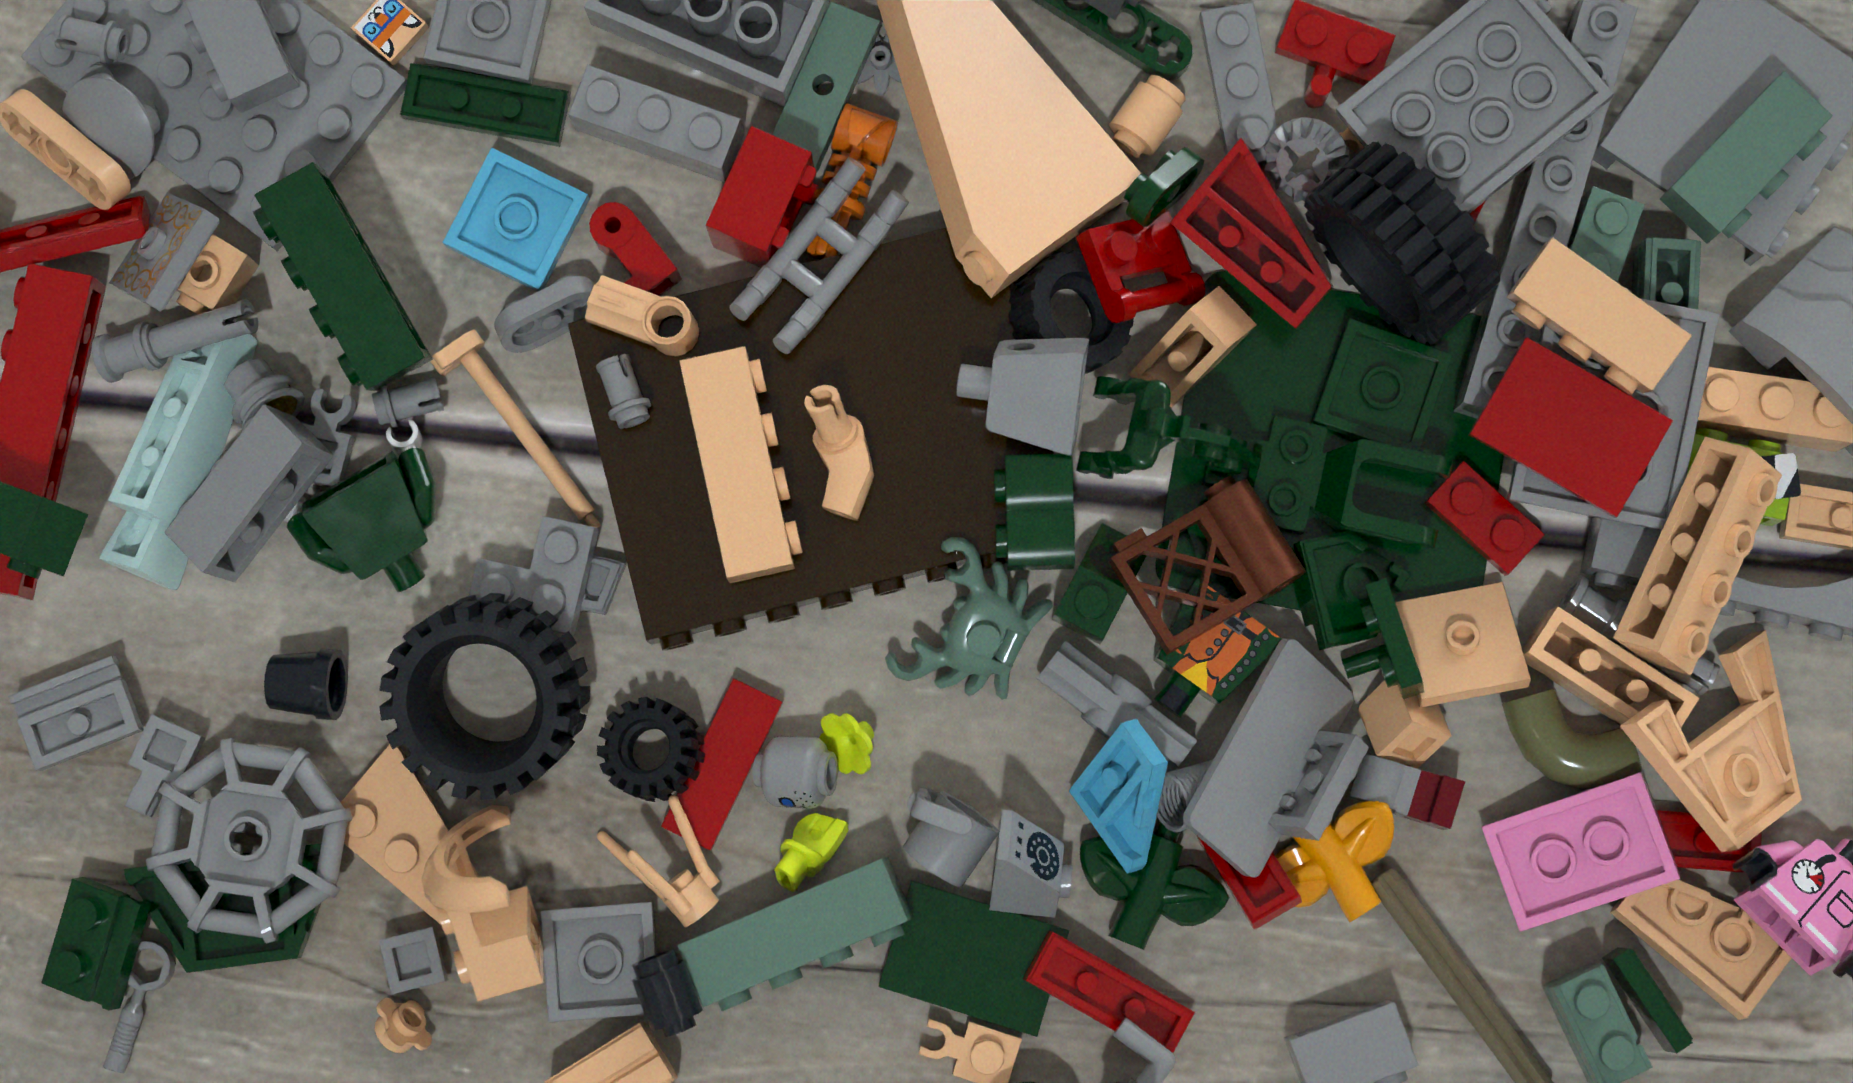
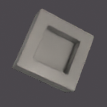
M436 926L378 940L391 995L448 981Z

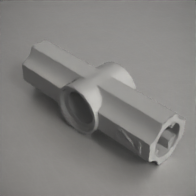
M1067 641L1061 645L1037 677V680L1082 713L1081 718L1107 739L1112 736L1121 723L1137 719L1168 761L1166 773L1176 770L1197 742L1194 737L1151 706L1152 700L1137 687L1116 673L1110 675L1098 666L1094 660Z

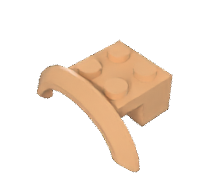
M490 805L471 814L453 826L427 860L421 877L424 893L437 907L445 935L455 934L459 950L454 951L456 969L462 984L471 982L477 1001L543 983L542 929L528 887L525 886L508 891L506 884L492 877L476 878L466 847L487 833L511 824V812L508 806Z

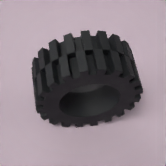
M1372 142L1370 145H1367L1305 200L1304 207L1308 210L1305 213L1307 222L1315 227L1312 233L1316 241L1326 247L1327 250L1323 253L1330 263L1336 264L1343 272L1340 276L1348 286L1353 284L1361 293L1359 297L1369 308L1373 305L1379 311L1381 319L1389 325L1394 322L1399 332L1408 338L1413 335L1419 343L1425 344L1427 341L1430 345L1436 343L1498 288L1497 284L1500 282V274L1495 271L1498 263L1495 256L1486 251L1490 245L1484 234L1476 232L1472 227L1476 222L1467 210L1461 211L1453 202L1456 197L1447 187L1442 190L1435 183V175L1425 167L1421 170L1418 169L1413 157L1404 151L1398 155L1395 147L1385 143L1381 146L1379 142Z
M489 593L480 600L476 599V595L461 598L450 606L446 605L415 625L403 636L406 641L394 648L387 660V663L393 665L394 668L381 677L379 691L391 693V698L379 706L381 721L395 719L397 725L396 729L386 735L392 750L404 743L411 752V755L401 763L411 773L422 765L427 768L431 773L424 784L435 790L440 789L448 781L454 783L452 797L467 799L476 790H480L481 800L497 799L507 789L510 795L524 790L533 780L537 781L570 750L575 743L572 738L583 729L587 715L580 713V709L590 701V686H579V678L588 672L584 657L572 661L568 650L577 644L576 640L569 631L558 638L550 629L558 619L547 610L535 617L529 613L533 602L521 597L510 604L504 603L505 594ZM471 644L496 646L511 653L525 666L533 680L536 691V711L532 724L525 735L509 741H489L467 732L453 718L444 698L443 678L447 663L458 648Z

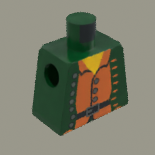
M1197 578L1193 581L1185 594L1197 597L1201 580ZM1210 586L1207 587L1205 599L1227 605L1231 603V601ZM1180 604L1168 628L1173 636L1190 627L1194 612L1193 606ZM1203 609L1200 621L1214 612ZM1241 611L1168 655L1160 645L1154 661L1170 672L1171 676L1154 700L1179 718L1183 716L1198 693L1211 703L1217 705L1275 650L1282 638L1246 612Z

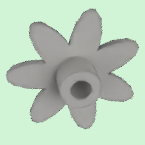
M887 35L883 42L877 36L857 84L863 83L874 76V86L880 96L886 93L889 76L902 83ZM885 56L884 60H877L878 57Z

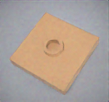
M1503 582L1395 602L1423 680L1424 693L1417 695L1420 707L1529 687L1531 678Z

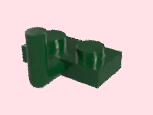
M1387 578L1366 584L1368 602L1359 604L1369 635L1380 633L1383 644L1341 658L1347 678L1349 679L1381 668L1387 687L1398 685L1403 699L1424 693L1423 680Z

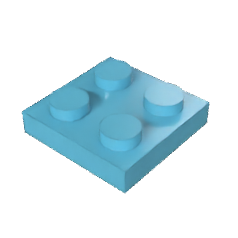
M491 147L442 243L445 247L538 292L545 288L590 197L587 193Z

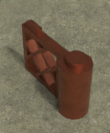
M1228 476L1204 492L1208 501L1149 536L1140 528L1112 545L1116 555L1112 556L1108 562L1167 655L1258 601L1276 594L1306 573L1303 565L1247 479L1236 482L1232 476ZM1194 524L1198 525L1209 543L1205 560L1175 552L1179 533ZM1170 539L1168 550L1156 547ZM1142 554L1165 560L1160 585L1155 586L1138 581L1128 562ZM1215 554L1222 564L1213 562ZM1173 563L1203 570L1197 597L1167 589ZM1210 573L1230 577L1242 597L1228 605L1205 599ZM1148 595L1157 597L1155 606L1151 602ZM1165 599L1194 607L1190 627L1175 636L1172 635L1161 617ZM1203 609L1214 612L1200 621Z

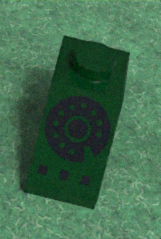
M1104 523L1101 524L1052 618L1053 621L1099 645L1105 638L1128 593L1108 562L1112 556L1116 555L1112 545L1127 535ZM1142 554L1128 562L1135 576H1137L1147 555Z

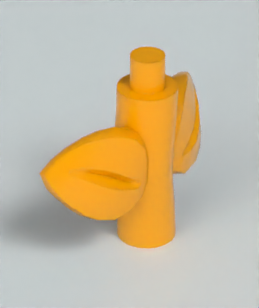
M1364 801L1348 806L1338 813L1333 825L1331 823L1328 825L1319 841L1293 837L1298 844L1288 846L1275 855L1301 896L1302 903L1295 907L1312 906L1325 896L1329 888H1331L1341 910L1350 923L1382 902L1363 866L1383 858L1391 847L1394 836V818L1387 803Z

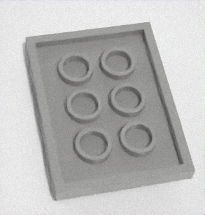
M1470 0L1338 106L1336 114L1364 147L1372 142H1379L1381 146L1387 143L1395 147L1398 155L1404 151L1413 157L1416 167L1420 170L1423 167L1427 168L1435 175V183L1442 190L1447 187L1456 197L1453 202L1461 211L1467 210L1470 214L1613 98L1614 93L1534 0Z
M1641 299L1687 331L1692 337L1653 391L1642 394L1635 390L1630 395L1674 421L1617 518L1606 514L1517 462L1514 463L1507 500L1662 531L1687 476L1719 314ZM1543 324L1539 339L1540 345L1611 384L1604 377L1608 371L1607 368L1591 357L1585 363L1567 353L1558 345L1562 337Z

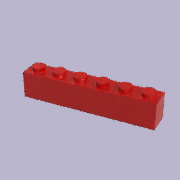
M28 263L26 276L19 278L14 291V306L18 309L14 327L6 331L1 346V357L5 361L0 382V481L55 502L106 290V285L93 276ZM0 554V594L33 601L38 579L6 568L10 557Z

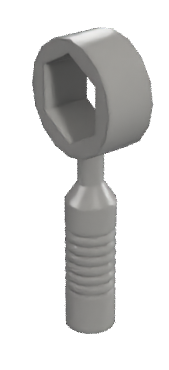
M143 941L139 944L138 951L153 949L162 958L164 964L158 981L145 984L133 970L131 971L128 985L135 990L131 1002L122 1008L119 1022L117 1023L116 1031L114 1032L113 1040L103 1065L105 1069L125 1073L138 1033L137 1031L144 1015L141 1004L145 992L164 987L174 975L176 963L173 953L160 942Z

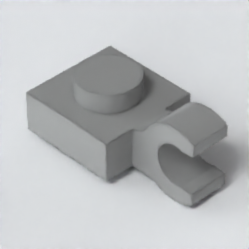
M151 714L127 763L142 772L127 799L125 807L152 818L162 798V794L158 792L164 782L171 783L192 767L205 738Z

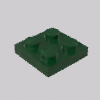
M1349 318L1312 423L1328 427L1330 430L1359 440L1367 439L1420 451L1453 354Z

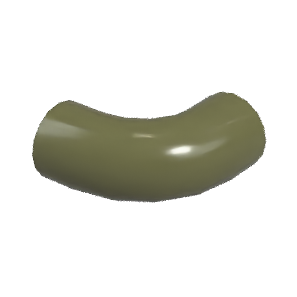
M1555 689L1502 704L1509 730L1524 758L1552 781L1580 790H1586L1641 772L1637 748L1621 727L1593 735L1575 732L1568 726L1562 715Z

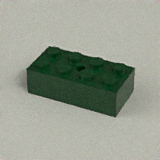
M312 162L254 194L261 206L253 211L257 222L270 241L273 239L276 244L279 242L283 244L289 255L281 260L283 267L297 289L302 288L303 291H310L317 305L309 308V311L324 337L329 336L331 339L336 337L345 353L338 356L337 360L353 386L363 385L366 390L377 391L381 389V386L388 385L433 360L324 169Z

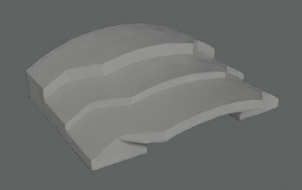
M1834 227L1729 332L1766 370L1786 357L1852 424L1853 236ZM1853 444L1845 449L1853 456Z

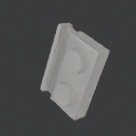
M106 657L8 696L11 704H14L18 715L17 721L35 770H46L144 730L127 682L123 679L118 665L120 664L117 657Z

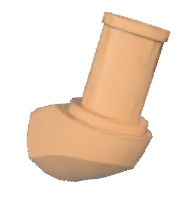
M821 385L810 391L817 407L812 397L807 395L804 404L816 425L813 443L829 471L822 508L836 515L858 521L874 478L872 460L861 422L856 417L846 414L837 389L830 385Z

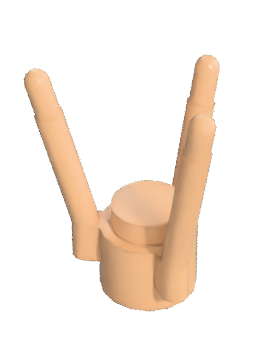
M671 795L668 798V803L698 872L696 875L693 876L688 869H685L667 882L636 851L631 850L628 852L605 831L598 832L597 839L666 904L684 927H688L718 903L719 899L711 889L720 880L708 866L679 798L676 795Z

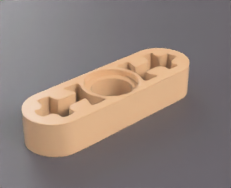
M20 89L0 103V123L5 131L93 205L102 210H108L131 192L130 181L122 167L33 93Z

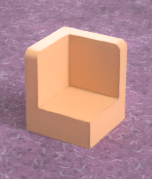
M1385 680L1358 707L1376 756L1418 769L1452 736L1439 704L1420 707L1417 695L1403 699L1399 686L1395 685L1388 688Z

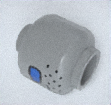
M774 737L768 742L764 753L757 754L754 759V784L756 787H762L765 799L775 807L816 808L823 803L826 796L833 795L837 785L838 763L834 752L828 751L826 744L817 737Z

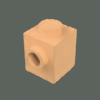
M212 234L177 288V291L181 294L176 302L196 315L233 304L237 301L259 265L244 252Z

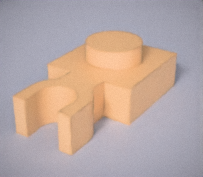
M929 1018L927 1027L942 1031L945 1036V1043L937 1050L921 1045L918 1054L933 1059H941L945 1056L957 1059L952 1075L975 1083L1009 1082L1022 1038L971 1021L968 1022L963 1037L953 1033L947 1024Z

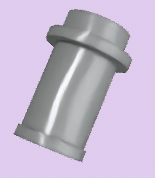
M63 14L60 16L55 27L54 37L63 38V40L57 39L54 42L58 49H68L99 56L101 62L111 64L114 60L122 61L127 54L129 32L126 29H122L118 22L109 21L106 25Z
M622 354L620 356L621 361H619L618 355L596 365L597 372L601 376L612 407L608 412L609 418L616 421L621 429L639 425L650 418L647 410L651 407L649 398H643L628 354Z
M435 376L430 377L428 380L388 389L387 385L381 386L382 391L372 393L380 425L390 423L392 428L398 426L397 421L435 411H444Z

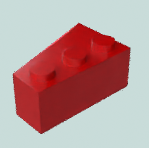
M1240 138L1170 223L1296 329L1299 328L1333 288V285L1243 138Z

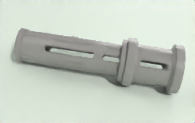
M242 299L237 303L162 326L145 321L135 325L133 331L113 338L108 334L95 337L92 342L93 361L97 371L105 381L110 383L117 382L123 378L124 373L143 367L152 371L160 369L167 363L170 356L245 334L256 333L258 330V318L235 321L237 317L256 312L250 301Z
M1582 574L1579 575L1563 596L1558 607L1612 642L1632 652L1613 638L1629 603L1622 598L1614 601L1589 586V579ZM1702 656L1698 659L1691 676L1650 663L1692 688L1699 695H1703L1709 689L1706 682L1712 684L1720 670V666L1717 663H1712Z

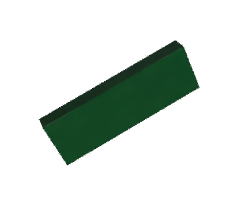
M410 63L400 115L406 120L560 147L571 95L566 90Z

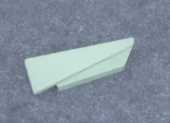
M245 334L174 355L108 499L112 504L127 511L103 549L99 559L171 590L179 588L189 558L164 532L176 518L180 507L193 496L210 474L214 463L222 456L233 422L231 413L235 404L233 398L226 391L224 383L229 373L235 367L247 360L253 359L257 347L255 337Z

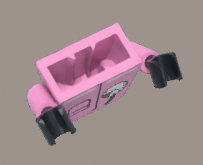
M1819 839L1804 847L1793 840L1756 847L1732 864L1735 871L1740 868L1745 872L1751 884L1734 898V901L1801 968L1811 976L1839 960L1840 963L1834 968L1833 973L1839 978L1847 973L1853 979V840L1842 839L1833 850L1824 841Z

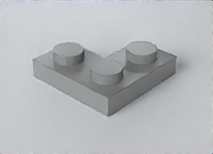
M542 516L530 569L477 558L469 596L476 595V599L480 600L489 593L505 594L504 603L510 604L519 597L533 602L530 614L537 617L547 610L558 619L550 628L552 631L563 634L569 631L572 636H575L599 529Z

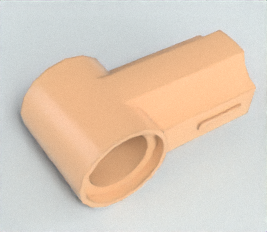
M601 275L599 281L594 284L587 301V310L584 317L587 322L654 346L665 355H684L693 349L698 341V323L685 303L676 297H661ZM672 315L683 317V327L678 334L669 338L658 335L659 325L666 317Z

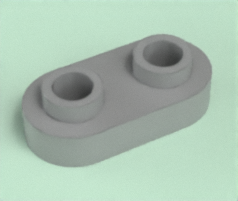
M564 276L557 279L552 285L524 299L515 300L507 304L494 323L495 331L504 349L513 353L527 352L569 332L568 323L585 319L587 301L594 286L593 282L584 276Z

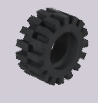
M649 697L638 698L639 704L627 701L621 704L624 710L621 715L613 711L607 717L613 723L610 730L601 727L599 737L606 739L605 746H597V755L605 759L604 763L599 764L602 772L611 777L608 781L614 787L645 801L655 802V798L667 801L674 791L680 794L684 793L689 789L684 782L688 778L696 781L700 774L699 771L694 770L696 762L704 763L705 753L698 750V745H703L705 742L703 735L695 730L699 727L693 718L687 716L685 711L658 698L654 701ZM651 729L662 730L669 741L670 748L667 759L658 768L642 770L635 763L633 757L634 744L642 733Z

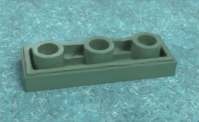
M832 1L829 4L772 134L812 152L816 172L819 171L833 139L842 110L851 98L882 27L879 20ZM832 82L834 86L829 94H817L820 84Z

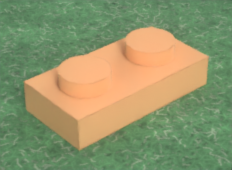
M1800 484L1801 495L1789 497L1785 521L1781 522L1779 538L1853 550V492Z

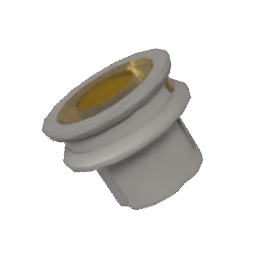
M262 358L247 360L241 363L229 373L224 383L226 391L235 401L231 414L235 422L242 424V430L245 423L258 412L263 404L296 417L302 409L305 400L302 391L294 388L295 384L290 376L274 374L268 363Z

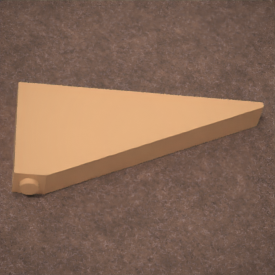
M876 0L955 257L963 265L968 278L975 284L980 285L990 298L1001 292L1125 201L1126 191L1141 172L992 0Z

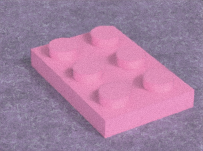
M1642 772L1482 826L1520 932L1681 878Z

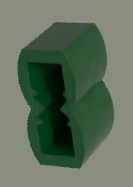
M1005 455L1004 469H994L995 503L1005 502L1006 524H995L996 558L1007 557V571L1074 569L1075 528L1072 455Z

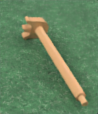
M475 329L471 330L432 356L434 359L431 360V363L442 377H445L461 364L464 365L578 520L582 521L584 519L588 526L597 529L602 525L593 515L595 509L477 353L485 345Z

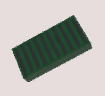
M1617 947L1602 957L1664 1051L1677 1054L1693 1043L1691 1041L1693 1039L1633 949Z

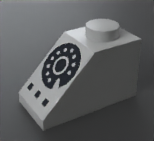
M1011 810L1001 811L989 910L1055 918L1059 897L1069 898L1073 865L1062 864L1063 842Z

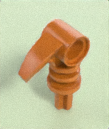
M846 103L842 110L831 144V149L841 152V154H831L828 165L835 168L834 172L825 171L822 182L827 185L835 177L848 157L855 159L866 169L851 190L852 192L833 218L831 217V219L846 230L850 220L863 219L866 208L862 202L858 201V198H867L871 187L864 182L865 180L874 181L877 169L872 167L871 163L883 167L898 126L897 120ZM823 188L815 191L812 198L814 204L815 200L824 190ZM818 235L806 248L808 254L819 260L836 256L839 251Z

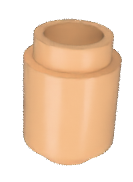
M1150 75L1146 82H1139L1109 124L1110 129L1115 134L1112 140L1123 152L1134 158H1139L1141 153L1153 156L1181 117L1183 112L1180 107L1186 100L1184 94L1175 85L1157 75Z

